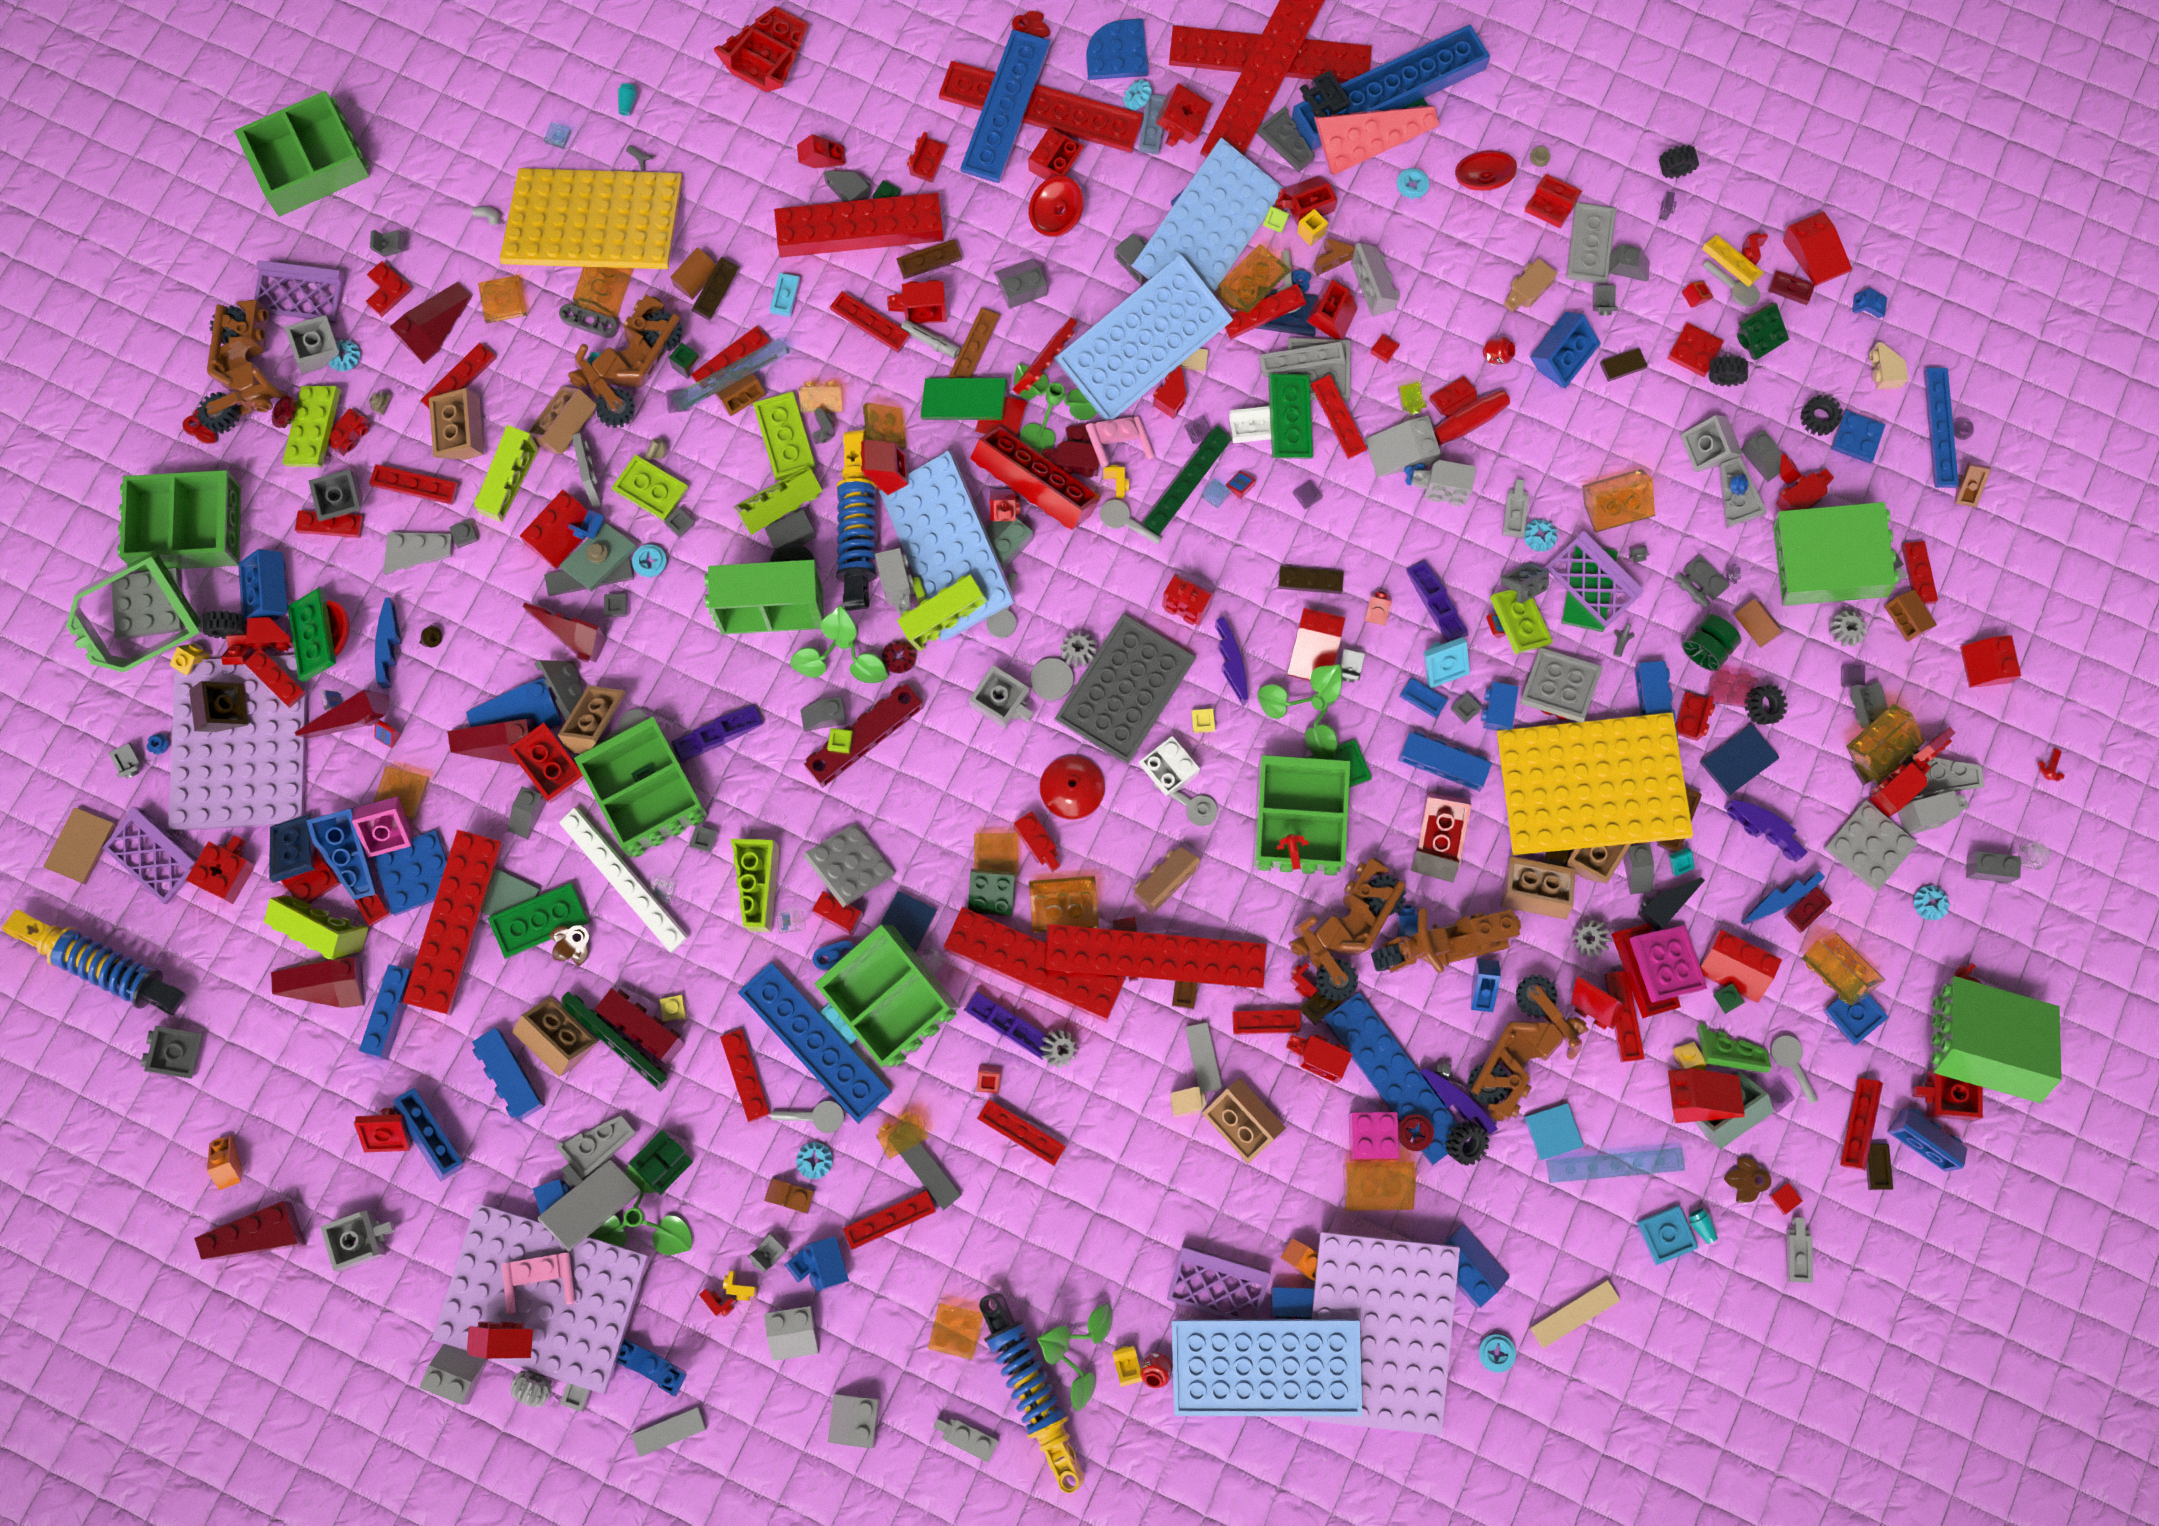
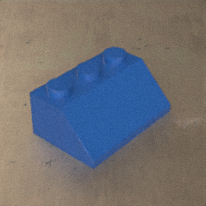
M1565 312L1530 355V358L1540 373L1560 387L1566 388L1601 343L1584 314Z
M257 549L238 563L241 612L245 618L244 624H247V618L269 617L271 620H277L287 613V582L284 575L286 564L283 560V552Z
M1906 1108L1901 1110L1887 1131L1944 1172L1962 1169L1965 1165L1967 1147L1961 1144L1962 1141L1954 1135L1946 1134L1942 1131L1943 1128L1933 1121L1929 1122L1923 1118V1114L1917 1109Z
M1461 1225L1442 1243L1443 1245L1460 1247L1456 1287L1475 1308H1481L1510 1278L1464 1225Z

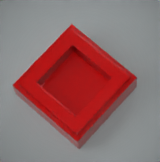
M1789 1182L1769 1196L1783 1215L1788 1214L1803 1202Z

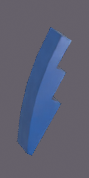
M390 597L384 599L375 638L376 681L382 689L391 688L388 667L396 666L393 645L402 644L396 606Z
M1818 871L1804 884L1796 880L1783 893L1776 888L1741 923L1747 925L1786 908L1810 892L1825 876Z

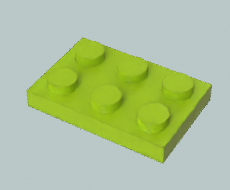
M634 455L611 487L613 492L663 522L672 514L689 490L686 484L637 455Z
M1513 590L1495 593L1489 597L1515 655L1546 647L1553 643L1534 598L1519 603L1517 602V591Z

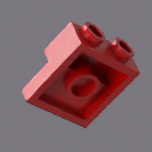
M316 847L315 870L281 880L293 898L308 904L340 885Z

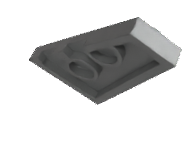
M1284 106L1259 126L1256 133L1295 170L1300 172L1313 162L1314 155L1305 139L1300 136L1296 129V123L1294 120H1291L1288 115L1289 111Z
M539 660L534 664L537 670H542L546 678L544 682L548 688H552L557 697L555 702L567 721L583 695L574 661Z

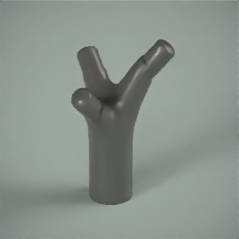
M629 145L626 149V152L638 160L641 171L645 170L644 160L653 159V155L644 154L632 145Z
M1629 623L1622 635H1620L1618 630L1614 631L1617 637V645L1613 655L1616 657H1622L1627 642L1635 637L1633 633L1628 635L1631 627Z

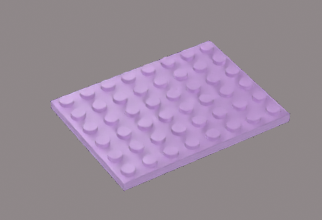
M295 655L269 656L306 693L291 708L284 704L245 664L222 665L221 659H204L201 663L194 664L189 675H185L175 669L168 830L189 831L274 826L304 816L306 738L298 737L294 732L307 725L308 680L306 682L299 680ZM200 681L242 683L248 725L219 732L194 731L189 690Z
M476 1203L432 1340L467 1351L469 1326H478L479 1321L525 1323L524 1328L533 1329L531 1358H502L494 1360L601 1394H607L649 1255L586 1237L569 1251L575 1303L567 1305L565 1302L563 1278L514 1286L516 1313L508 1315L501 1264L567 1253L568 1251L539 1221Z
M1320 1231L1311 1319H1360L1362 1416H1301L1302 1420L1442 1435L1460 1252L1459 1246Z

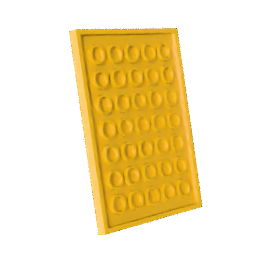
M518 168L500 253L501 264L669 269L682 186V173Z
M1673 713L1497 731L1512 855L1693 837Z

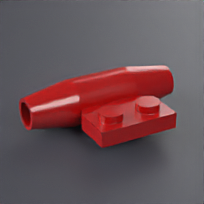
M1463 376L1430 395L1429 401L1441 415L1447 416L1443 422L1433 429L1438 445L1461 438L1492 420L1510 405L1508 394L1504 390H1500L1477 399L1476 389Z

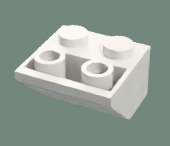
M1173 736L1138 762L1165 796L1182 789L1195 779L1200 772V768Z

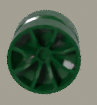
M1705 614L1695 626V630L1691 631L1682 642V649L1700 667L1709 671H1718L1727 661L1728 655H1731L1740 645L1742 638L1736 628L1725 619L1714 614Z

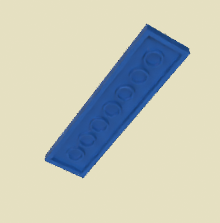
M1012 29L960 167L962 173L1000 183L1049 51L1050 40Z
M772 962L738 991V994L858 1125L892 1094Z
M1360 992L1325 1016L1323 1020L1339 1042L1349 1048L1348 1052L1352 1053L1351 1058L1391 1112H1397L1399 1123L1409 1115H1421L1431 1122L1434 1129L1433 1141L1421 1152L1431 1166H1433L1448 1155L1445 1149L1447 1147L1445 1140L1449 1139L1446 1136L1447 1133H1452L1450 1130L1452 1127L1457 1128V1122ZM1418 1124L1415 1129L1406 1128L1412 1134V1140H1415L1416 1137L1425 1138L1419 1132L1421 1124Z

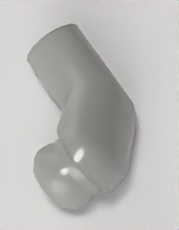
M472 207L473 217L489 218L488 223L490 225H498L500 223V214L492 207Z

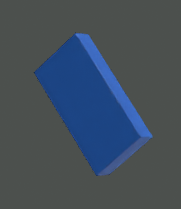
M1412 677L1399 696L1437 719L1448 699Z

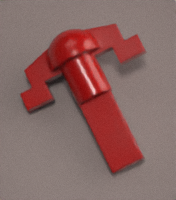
M1280 189L1278 198L1275 201L1276 208L1282 211L1285 208H1294V200H1286L1283 197L1285 189Z
M2057 748L2053 749L2047 768H2045L2046 763L2041 760L2038 761L2037 765L2040 766L2039 771L2045 779L2059 782L2060 779H2064L2065 775L2060 772L2056 773L2062 753Z
M1295 834L1287 835L1279 840L1280 845H1277V850L1284 849V844H1288L1292 870L1301 869L1297 842L1301 841L1302 846L1308 845V840H1304V836Z

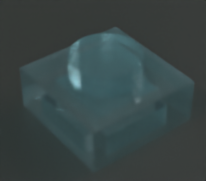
M551 122L544 136V142L564 149L572 133L571 129Z
M1213 479L1203 491L1201 497L1218 509L1229 496L1231 490L1216 479Z

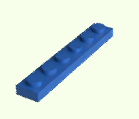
M1926 368L1924 375L1935 488H1956L1959 482L1948 368Z

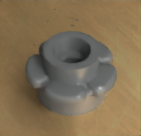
M1647 547L1630 550L1631 557L1629 559H1633L1634 563L1646 561V556H1649L1650 553L1647 552Z
M1443 1060L1442 1064L1437 1063L1435 1074L1448 1081L1452 1064L1445 1063L1446 1060Z

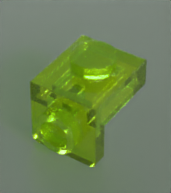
M1420 382L1397 386L1402 411L1409 412V415L1421 413V409L1427 407V404L1423 403Z

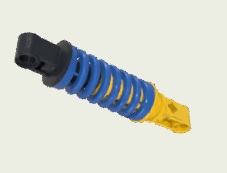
M866 429L844 432V469L841 471L843 480L839 481L836 486L837 499L839 501L837 505L839 512L837 516L839 523L837 526L839 533L837 537L839 544L837 553L839 557L837 558L838 569L836 578L844 582L843 605L846 611L869 608V582L877 578L876 566L870 562L875 559V553L871 550L876 547L875 542L871 540L876 536V533L871 530L876 525V522L871 519L876 514L875 510L872 509L876 504L874 500L876 486L861 471V441L869 440Z
M15 909L1 926V929L8 935L36 947L38 953L47 955V963L49 965L58 966L64 971H69L72 975L79 976L82 980L89 981L94 986H100L104 991H110L114 996H120L124 1001H131L133 1006L138 1009L151 1004L173 1016L187 998V995L180 989L162 982L163 973L161 970L150 966L144 967L140 961L133 963V958L130 956L123 957L120 951L113 952L110 946L103 947L99 941L92 942V938L89 936L82 937V934L74 927H66L62 930L57 925L49 926L30 917L19 909Z
M995 1292L986 1295L980 1300L979 1307L991 1334L985 1337L984 1340L987 1342L992 1353L1003 1352L995 1360L997 1365L1008 1363L1001 1370L1000 1374L1003 1377L1010 1376V1379L1006 1382V1387H1015L1011 1398L1013 1400L1020 1399L1021 1402L1016 1406L1018 1412H1026L1021 1421L1024 1424L1030 1423L1026 1425L1028 1439L1037 1438L1040 1444V1452L1044 1451L1048 1465L1053 1471L1060 1489L1065 1493H1073L1084 1484L1085 1476L1077 1461L1075 1451L1068 1441L1070 1435L1063 1428V1424L1068 1420V1417L1065 1415L1062 1407H1054L1058 1397L1055 1394H1048L1053 1386L1051 1383H1043L1047 1378V1372H1038L1037 1370L1042 1366V1361L1039 1359L1029 1360L1037 1353L1035 1348L1024 1349L1031 1343V1337L1019 1338V1335L1021 1336L1026 1333L1025 1321L1014 1320L1002 1294ZM990 1298L996 1301V1310L990 1308ZM1068 1475H1072L1075 1478V1486L1068 1483Z

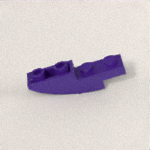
M1732 800L1724 807L1727 810V814L1733 820H1738L1749 835L1757 838L1764 833L1766 839L1771 844L1777 845L1787 859L1797 862L1808 852L1791 837L1797 830L1772 812L1737 800Z

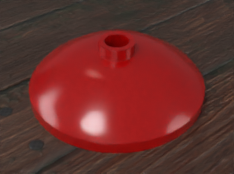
M1481 151L1463 158L1455 168V177L1462 186L1470 190L1491 191L1505 186L1515 177L1517 162L1512 156L1504 152Z
M1055 176L1045 180L1035 190L1029 203V219L1033 228L1047 237H1058L1068 233L1078 223L1084 209L1082 189L1074 180L1066 176Z
M326 601L336 657L343 650L349 638L350 619L344 606L334 601Z
M1072 755L1056 759L1044 770L1040 780V795L1046 808L1054 815L1067 820L1082 819L1092 814L1100 806L1105 793V782L1099 768L1090 760L1080 756ZM1070 781H1075L1076 786L1070 787L1068 783Z

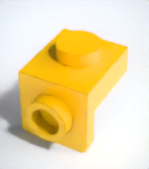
M1118 465L1104 467L1103 479H1116V499H1124L1125 491H1129V479H1125V467Z
M196 643L177 646L170 666L185 675H189L194 664L208 659L210 654Z
M1694 1042L1673 1049V1055L1682 1069L1706 1070L1704 1057Z
M729 1270V1274L725 1275L723 1289H727L726 1294L737 1295L736 1300L750 1301V1297H757V1287L735 1285L737 1272Z
M1123 1346L1113 1351V1359L1121 1387L1141 1382V1369L1135 1346Z

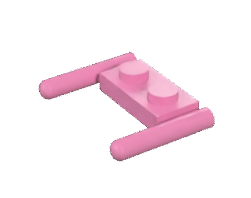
M1139 416L1101 421L1095 424L1089 423L1085 426L1102 467L1108 465V460L1102 447L1103 444L1136 440L1137 438L1141 442L1146 458L1149 460L1154 458V452Z
M569 1252L501 1264L508 1315L516 1313L514 1286L563 1278L565 1302L567 1305L575 1303Z

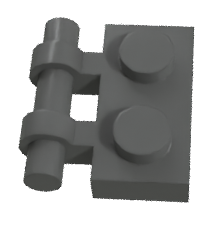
M1701 555L1683 570L1688 578H1685L1681 573L1674 578L1680 584L1679 587L1683 591L1686 590L1693 597L1692 600L1696 604L1699 603L1704 609L1711 603L1705 598L1707 595L1714 601L1730 586ZM1694 582L1702 591L1699 592L1691 583Z

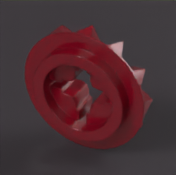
M285 396L275 404L272 411V424L275 427L285 429L287 424H291V420L295 418L297 402L294 398Z
M902 639L900 641L893 640L888 645H885L882 652V661L889 671L897 674L905 673L914 666L916 652L910 643ZM893 651L897 653L902 651L904 660L897 659V661H894L895 655Z
M1409 1115L1400 1122L1398 1126V1139L1406 1149L1422 1151L1433 1141V1126L1424 1116ZM1418 1124H1421L1419 1132L1425 1138L1416 1137L1415 1140L1413 1139L1410 1142L1412 1134L1406 1128L1415 1129Z

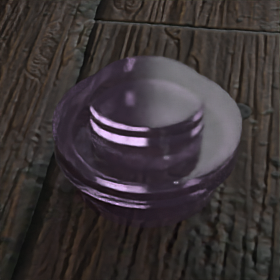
M1960 419L1953 424L1954 436L1956 438L1966 440L1972 436L1974 427L1971 421Z
M1732 563L1726 566L1727 582H1732V584H1737V580L1741 579V568L1737 567L1736 563Z

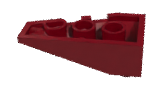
M363 689L294 733L298 737L313 738L375 725L379 722L380 718L386 715L390 697L387 694Z
M534 718L447 731L450 752L519 765L508 748L533 731L535 725Z
M355 957L329 960L271 972L273 995L337 1008L364 1006L362 961Z

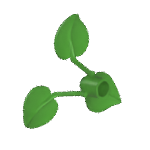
M1021 363L1017 365L1014 374V386L1029 368L1028 366ZM1045 374L1028 391L1024 389L1019 394L1028 400L1035 398L1037 394L1040 397L1046 394V401L1049 405L1042 426L1031 423L1024 426L1020 433V440L1040 454L1042 449H1051L1055 442L1054 432L1050 429H1045L1052 406L1059 405L1063 399L1065 405L1070 406V414L1078 420H1089L1097 414V411L1079 389L1070 391L1067 396L1064 393V387L1060 383H1051L1048 386V378Z
M839 605L834 611L826 615L821 622L823 634L827 638L834 640L827 651L820 656L816 648L805 647L795 652L790 660V666L795 671L806 677L816 678L823 675L826 671L827 665L823 659L829 655L836 645L841 649L850 647L854 663L850 665L849 669L857 680L864 683H878L889 677L883 661L875 654L862 653L858 658L856 657V643L853 640L857 635V628L853 619L842 605Z
M1341 664L1320 666L1312 671L1310 683L1313 690L1318 693L1309 698L1288 702V692L1282 686L1276 684H1269L1259 689L1257 698L1265 714L1273 719L1284 717L1287 713V706L1310 701L1315 709L1321 710V713L1314 722V728L1306 730L1305 742L1308 749L1317 757L1325 760L1335 759L1338 744L1337 735L1329 725H1319V722L1324 714L1328 712L1327 707L1333 705L1340 696L1342 689Z
M629 1165L625 1175L640 1189L636 1203L633 1205V1208L625 1212L623 1224L620 1225L619 1218L613 1215L588 1237L623 1247L628 1238L623 1228L627 1225L637 1227L643 1224L658 1229L653 1234L652 1242L654 1248L661 1254L675 1255L690 1251L692 1248V1236L687 1224L681 1218L666 1216L662 1219L660 1225L645 1220V1212L639 1208V1204L644 1196V1192L653 1193L655 1190Z
M1108 1302L1096 1307L1089 1316L1087 1324L1088 1334H1070L1068 1327L1060 1325L1046 1331L1037 1338L1047 1363L1053 1365L1062 1359L1079 1374V1377L1073 1381L1071 1386V1402L1074 1410L1077 1412L1083 1409L1093 1396L1096 1380L1093 1373L1086 1372L1084 1374L1080 1368L1064 1356V1353L1069 1349V1339H1090L1092 1337L1093 1343L1098 1344L1107 1337L1112 1325V1309Z

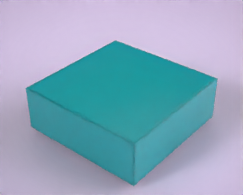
M1688 847L1668 855L1671 871L1675 877L1695 869L1692 850Z

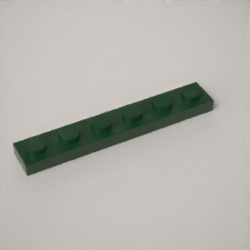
M1218 425L1213 426L1141 521L1155 534L1160 535L1232 440Z
M567 991L562 996L561 1006L659 1092L667 1086L668 1078L665 1071L660 1067L656 1068L653 1066L647 1055L637 1052L627 1038H621L611 1024H605L595 1010H589L578 995L575 994L573 996Z

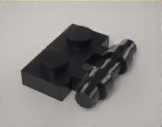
M1330 70L1312 79L1311 84L1313 88L1309 89L1306 84L1300 87V91L1303 94L1302 98L1312 107L1311 111L1315 117H1327L1324 112L1327 109L1334 115L1350 107L1351 101ZM1319 95L1323 102L1318 103L1315 96Z

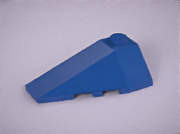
M545 678L517 687L466 712L470 728L534 718L535 728L542 723H545L548 728L561 725L562 721L551 687L548 688L544 682Z
M354 808L306 820L312 842L323 854L326 862L337 874L338 879L352 899L356 900L376 894L369 858L366 856L352 822Z

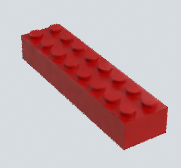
M938 193L774 209L777 246L780 258L944 241Z
M457 829L402 1003L451 1016L504 844L501 841Z
M961 907L943 946L944 951L1106 1023L1125 983V978L1121 976L1044 970L1046 943L964 907Z

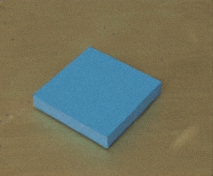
M1568 1103L1524 1117L1540 1161L1584 1147Z
M1680 1205L1636 1222L1655 1266L1699 1248Z

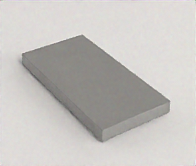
M1576 203L1573 213L1566 279L1607 285L1616 208Z
M609 1160L538 1216V1221L569 1252L640 1194V1189Z

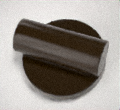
M433 625L426 627L421 633L419 644L430 648L438 646L442 641L441 630Z

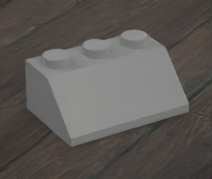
M1362 243L1356 244L1351 265L1372 317L1395 310L1399 301V294L1392 287V277L1389 271L1386 272L1382 253L1379 254L1375 246Z

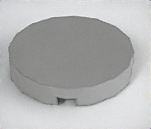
M1048 658L1035 665L1031 672L1030 683L1033 691L1042 699L1056 701L1064 698L1071 690L1073 674L1071 668L1064 661Z

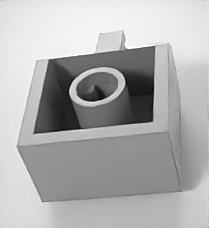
M1438 460L1433 464L1430 471L1414 470L1411 485L1425 489L1424 498L1432 502H1449L1453 506L1466 505L1473 490L1476 466Z
M900 548L876 553L875 558L886 603L895 606L898 615H901L905 611L910 610L911 594H915L906 554L901 555Z
M994 665L969 699V705L972 709L1005 730L1013 719L1017 721L1018 718H1021L1029 723L1034 716V713L1026 708L1027 703L1025 701L1030 695L1029 688ZM1001 695H1003V699H996V696L1000 697Z
M1940 790L1926 798L1924 795L1914 797L1897 813L1904 832L1912 835L1942 827L1947 822L1957 818L1961 811L1969 808L1965 795L1956 796L1955 791L1946 793L1945 790Z
M368 1210L320 1226L332 1269L337 1272H343L385 1256L382 1244L385 1241L384 1236L396 1231L393 1222L380 1225V1222L375 1220L373 1211ZM354 1237H356L354 1245H351L350 1242L354 1240Z

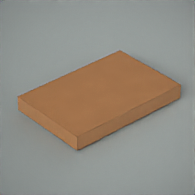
M74 807L43 867L86 885L104 850L102 847L109 840L116 824Z

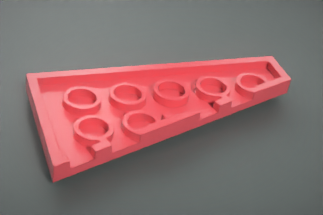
M1432 105L1314 117L1329 172L1332 175L1439 126L1436 110Z

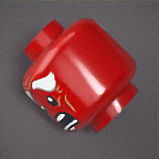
M1507 337L1491 338L1483 348V356L1490 365L1508 364L1515 356V345Z
M1150 1353L1145 1357L1140 1370L1142 1381L1151 1388L1164 1387L1170 1380L1173 1364L1162 1353Z

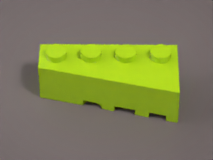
M506 425L480 493L474 501V507L479 514L501 523L503 522L539 451L530 433Z
M806 466L736 504L733 508L744 528L753 535L788 512L798 509L804 502L818 498L822 489L811 468Z
M970 574L960 577L954 585L941 589L938 595L933 598L923 600L917 608L905 611L897 619V622L908 641L921 652L926 648L924 644L927 641L932 640L934 642L941 637L939 634L943 629L953 628L957 625L959 617L965 618L988 601L976 580Z
M730 839L734 853L733 861L736 867V881L739 888L743 927L750 932H772L780 846L774 840Z
M288 895L269 899L263 921L271 926L273 930L288 935L291 940L299 941L305 944L308 949L316 950L323 954V957L332 960L362 951L368 931L367 926L361 924L359 927L351 925V920L342 917L338 919L330 917L329 911L311 909V904Z

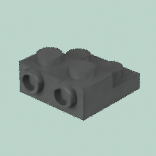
M155 1026L154 1031L149 1030L146 1044H150L149 1053H143L140 1066L145 1067L144 1072L192 1079L202 1034Z

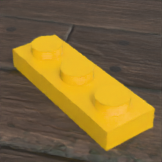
M1719 235L1706 242L1702 250L1748 287L1758 281L1764 273Z

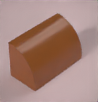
M697 247L670 276L673 286L693 300L704 288L716 264Z
M746 369L713 390L730 417L766 395L758 379L749 369Z
M1914 589L1896 597L1884 606L1907 642L1937 626Z
M1754 598L1734 614L1760 648L1785 632L1759 598Z

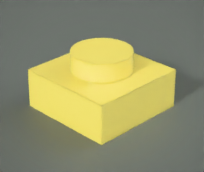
M1213 709L1191 711L1193 733L1215 732Z
M682 995L660 999L663 1022L687 1018Z

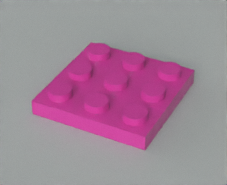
M1685 925L1630 938L1652 1003L1708 989Z

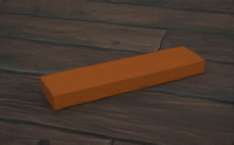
M981 307L948 378L973 377L999 322L1000 314Z

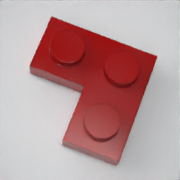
M383 261L367 273L369 279L379 289L366 300V303L381 318L412 291L411 287Z

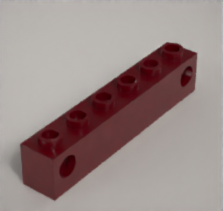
M907 683L903 686L895 687L888 698L880 699L874 705L873 710L869 713L864 712L857 718L855 724L843 728L853 731L850 753L828 751L827 741L823 745L822 750L818 753L814 752L806 758L804 763L806 770L819 786L824 788L924 708L923 702ZM906 695L911 699L907 704L899 702ZM824 761L826 764L825 769L820 772L815 771L814 768Z

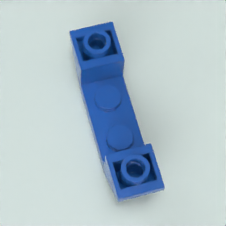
M624 1338L617 1362L630 1370L642 1374L657 1383V1387L676 1397L687 1376L686 1371L656 1353Z

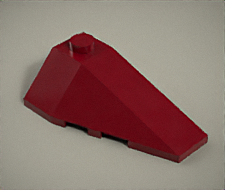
M456 282L403 314L390 326V329L396 338L425 364L440 351L443 346L442 342L447 334L451 333L453 324L462 315L472 296Z
M528 603L523 604L522 607L525 611L574 652L578 659L584 662H589V660L597 662L607 640L598 626L574 617L570 620L558 612L553 616L550 611Z

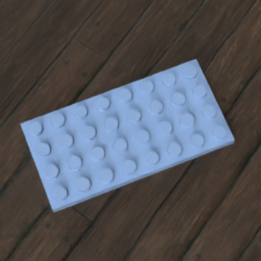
M1220 138L1131 266L1150 280L1179 255H1182L1213 294L1267 216L1270 206L1273 207L1280 189L1284 188L1224 139Z
M1179 255L1054 359L1104 421L1114 420L1233 319L1185 258Z
M948 450L909 473L908 485L887 496L882 490L879 491L915 577L920 579L926 599H931L938 595L941 589L954 585L960 577L971 574L988 601L965 618L959 617L957 625L953 628L943 629L939 634L941 641L949 640L1016 603L953 452Z
M1172 1319L1174 1416H1362L1360 1319Z

